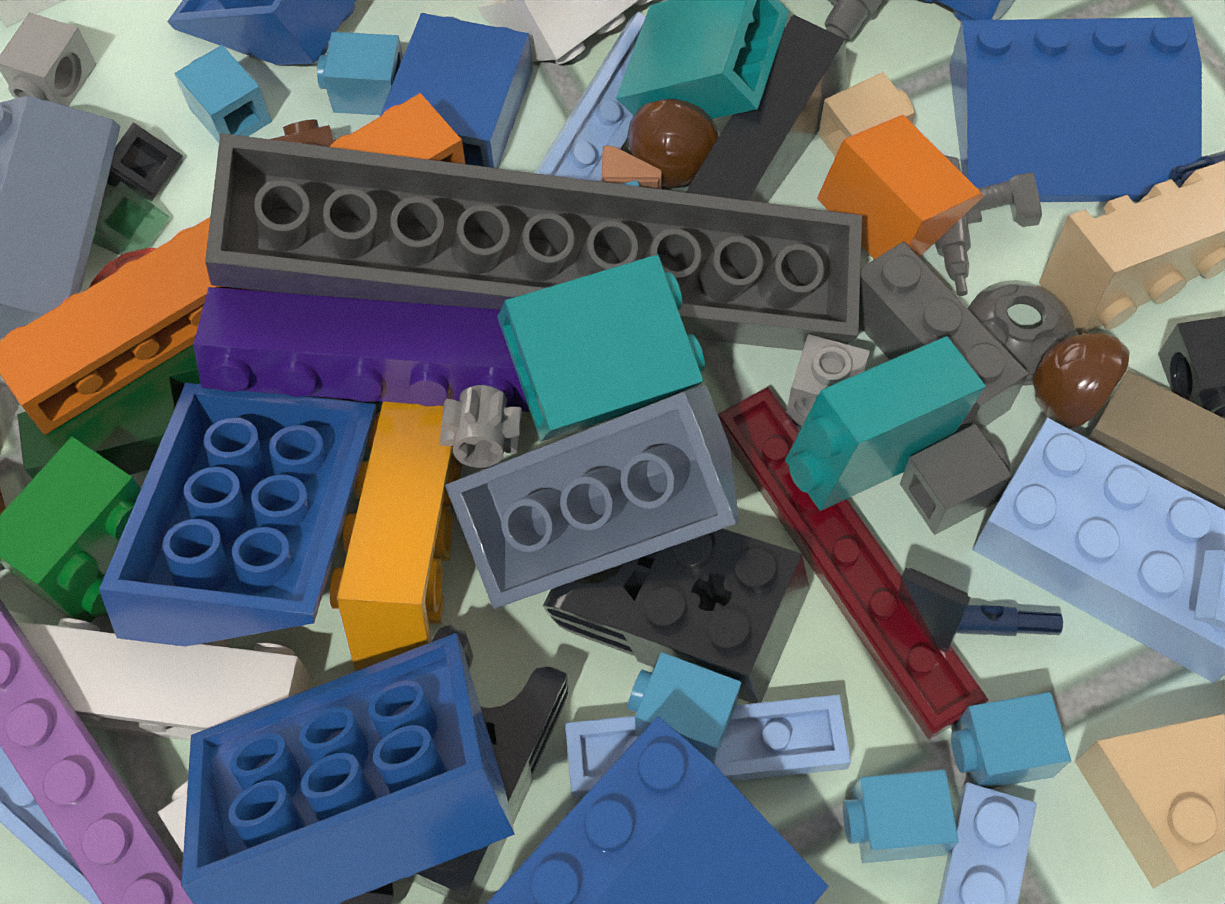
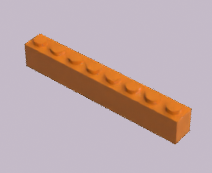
M421 93L400 105L390 107L382 116L351 134L341 136L329 146L466 164L462 139ZM210 217L194 227L180 231L170 241L143 257L127 262L116 273L83 292L71 295L60 306L26 326L10 331L0 340V375L20 405L44 435L193 345L208 287L250 290L210 284L205 264Z

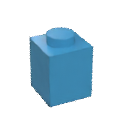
M331 32L327 55H320L318 59L317 80L319 88L326 89L333 113L381 114L403 59L399 35Z
M223 45L193 60L190 64L174 73L189 109L218 143L220 133L249 137L272 122L259 85Z
M661 652L653 673L643 669L640 671L628 701L627 709L636 712L635 735L639 737L654 719L660 716L715 764L738 702L741 682Z
M1051 692L968 706L956 723L957 730L951 733L952 752L957 768L961 773H969L971 784L988 789L1052 778L1072 761Z
M946 770L860 777L851 792L852 800L843 801V821L846 838L849 844L859 843L862 863L946 856L959 842Z

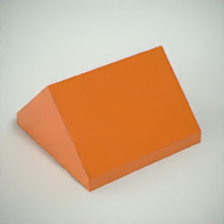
M902 114L843 139L817 199L828 211L862 215L861 246L873 259H876L903 241L920 258L975 206L984 195Z

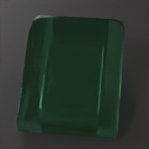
M120 181L100 208L92 243L128 260H137L142 256L170 216Z

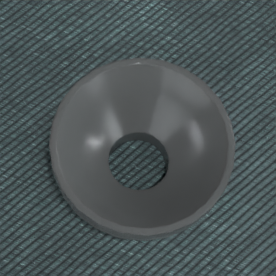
M1007 281L989 286L980 292L967 308L1029 373L1023 386L1033 385V378L1038 365L1047 351L1067 337L1075 336L1073 319L1066 305L1049 290L1030 282ZM1018 304L1029 305L1041 315L1042 325L1034 329H1022L1010 320L1007 310Z

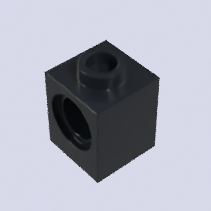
M1225 316L1177 323L1158 353L1171 392L1225 418Z

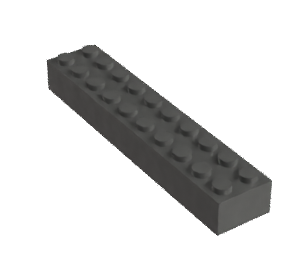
M220 133L205 264L210 284L214 286L279 293L501 310L504 301L658 254L664 272H671L678 282L682 296V308L678 311L687 335L693 334L700 340L803 351L808 334L843 344H848L858 337L862 215Z

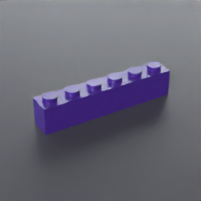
M208 287L193 344L201 388L219 389L227 392L246 391L287 394L294 397L314 396L353 399L361 402L382 401L419 404L422 406H444L446 399H453L459 402V396L465 389L476 385H486L503 392L507 397L508 407H521L522 412H530L497 318L500 312L499 309Z

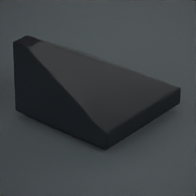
M133 122L115 147L107 184L153 201L183 155Z
M911 567L909 569L905 568L901 576L899 598L935 648L948 653L965 616L971 597L968 596V593Z

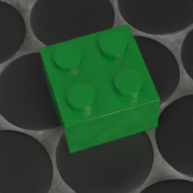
M71 436L0 514V563L29 590L68 618L91 623L95 617L107 612L99 588L141 488L133 477Z

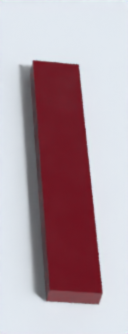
M767 387L718 413L730 449L927 739L930 740L955 725L968 706L987 703L989 699L953 648L950 646L948 653L935 648L899 598L900 573L850 502L845 499L820 511L808 493L801 491L796 486L785 459L799 430L771 390Z

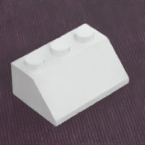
M487 0L477 8L482 16L494 27H508L515 31L529 33L531 59L533 62L555 60L556 64H562L573 59L585 49L582 41L595 32L598 35L604 34L624 22L626 17L623 11L634 3L640 6L652 0Z

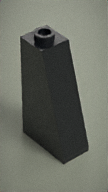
M793 14L784 28L758 109L731 116L685 193L768 203L819 132L824 99L848 89L845 38Z

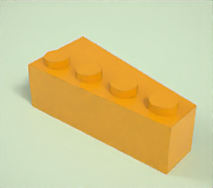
M383 402L381 411L376 414L368 441V446L371 450L369 461H362L356 481V496L360 500L357 513H348L344 523L343 547L345 553H347L344 568L334 569L330 583V605L332 609L340 610L355 672L431 643L429 623H442L445 600L444 595H442V561H450L453 540V515L451 508L453 505L445 485L461 479L463 464L455 458L453 446L440 445L444 406Z

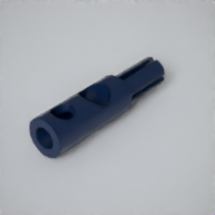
M968 604L957 633L1016 636L1017 633L1060 635L1063 629V617L1060 612L1017 610V607Z

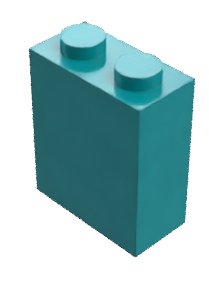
M666 0L650 5L616 100L633 116L643 105L661 99L687 101L703 109L712 119L757 110L786 25L789 10L780 0Z
M658 254L504 301L497 318L540 442L628 414L695 388L703 382L701 372L705 369V361L701 346L693 334H686L678 311L682 308V296L678 282L671 272H664Z
M948 336L824 388L820 390L785 459L789 466L791 477L801 491L808 493L820 511L893 478L905 471L909 457L954 435L986 388V385Z

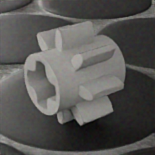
M486 385L469 387L460 394L459 402L453 399H446L444 401L440 445L453 446L455 458L467 466L475 468L494 466L502 460L504 452L516 454L522 409L521 407H508V400L505 394L494 387Z

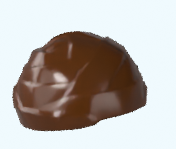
M661 99L643 105L631 119L627 134L629 151L632 156L661 170L662 186H685L692 182L717 141L719 131L713 119L700 107L683 100Z
M1083 333L1082 335L1067 337L1047 351L1039 363L1033 378V387L1036 394L1035 401L1045 414V418H1049L1068 429L1083 425L1092 419L1106 403L1126 372L1130 355L1128 347L1116 337L1102 333Z

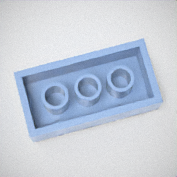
M1047 418L972 550L1213 683L1225 675V629L1194 619L1205 550L1225 549V510Z

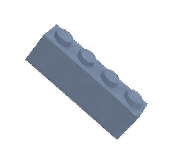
M31 96L0 102V338L5 337L10 331L18 327L26 326L60 306L71 295L80 293L121 127L113 119Z
M706 384L445 485L493 609L739 522L730 445Z

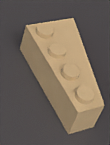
M1225 160L1196 170L1180 188L1172 179L1156 184L1138 203L1134 204L1128 195L1110 200L1103 208L1106 214L1092 218L1086 209L1070 214L1039 283L1042 287L1055 294L1066 305L1072 316L1075 330L1079 335H1082L1101 326H1104L1106 330H1110L1121 325L1136 312L1139 306L1151 300L1156 304L1168 301L1178 294L1188 281L1200 275L1205 279L1218 275L1225 270Z
M1225 714L1098 740L1075 761L1153 888L1225 851Z

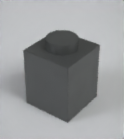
M974 424L909 457L900 485L932 533L936 535L999 502L1012 478V474L1010 473L1007 457L1001 447L992 440L987 441L977 425Z

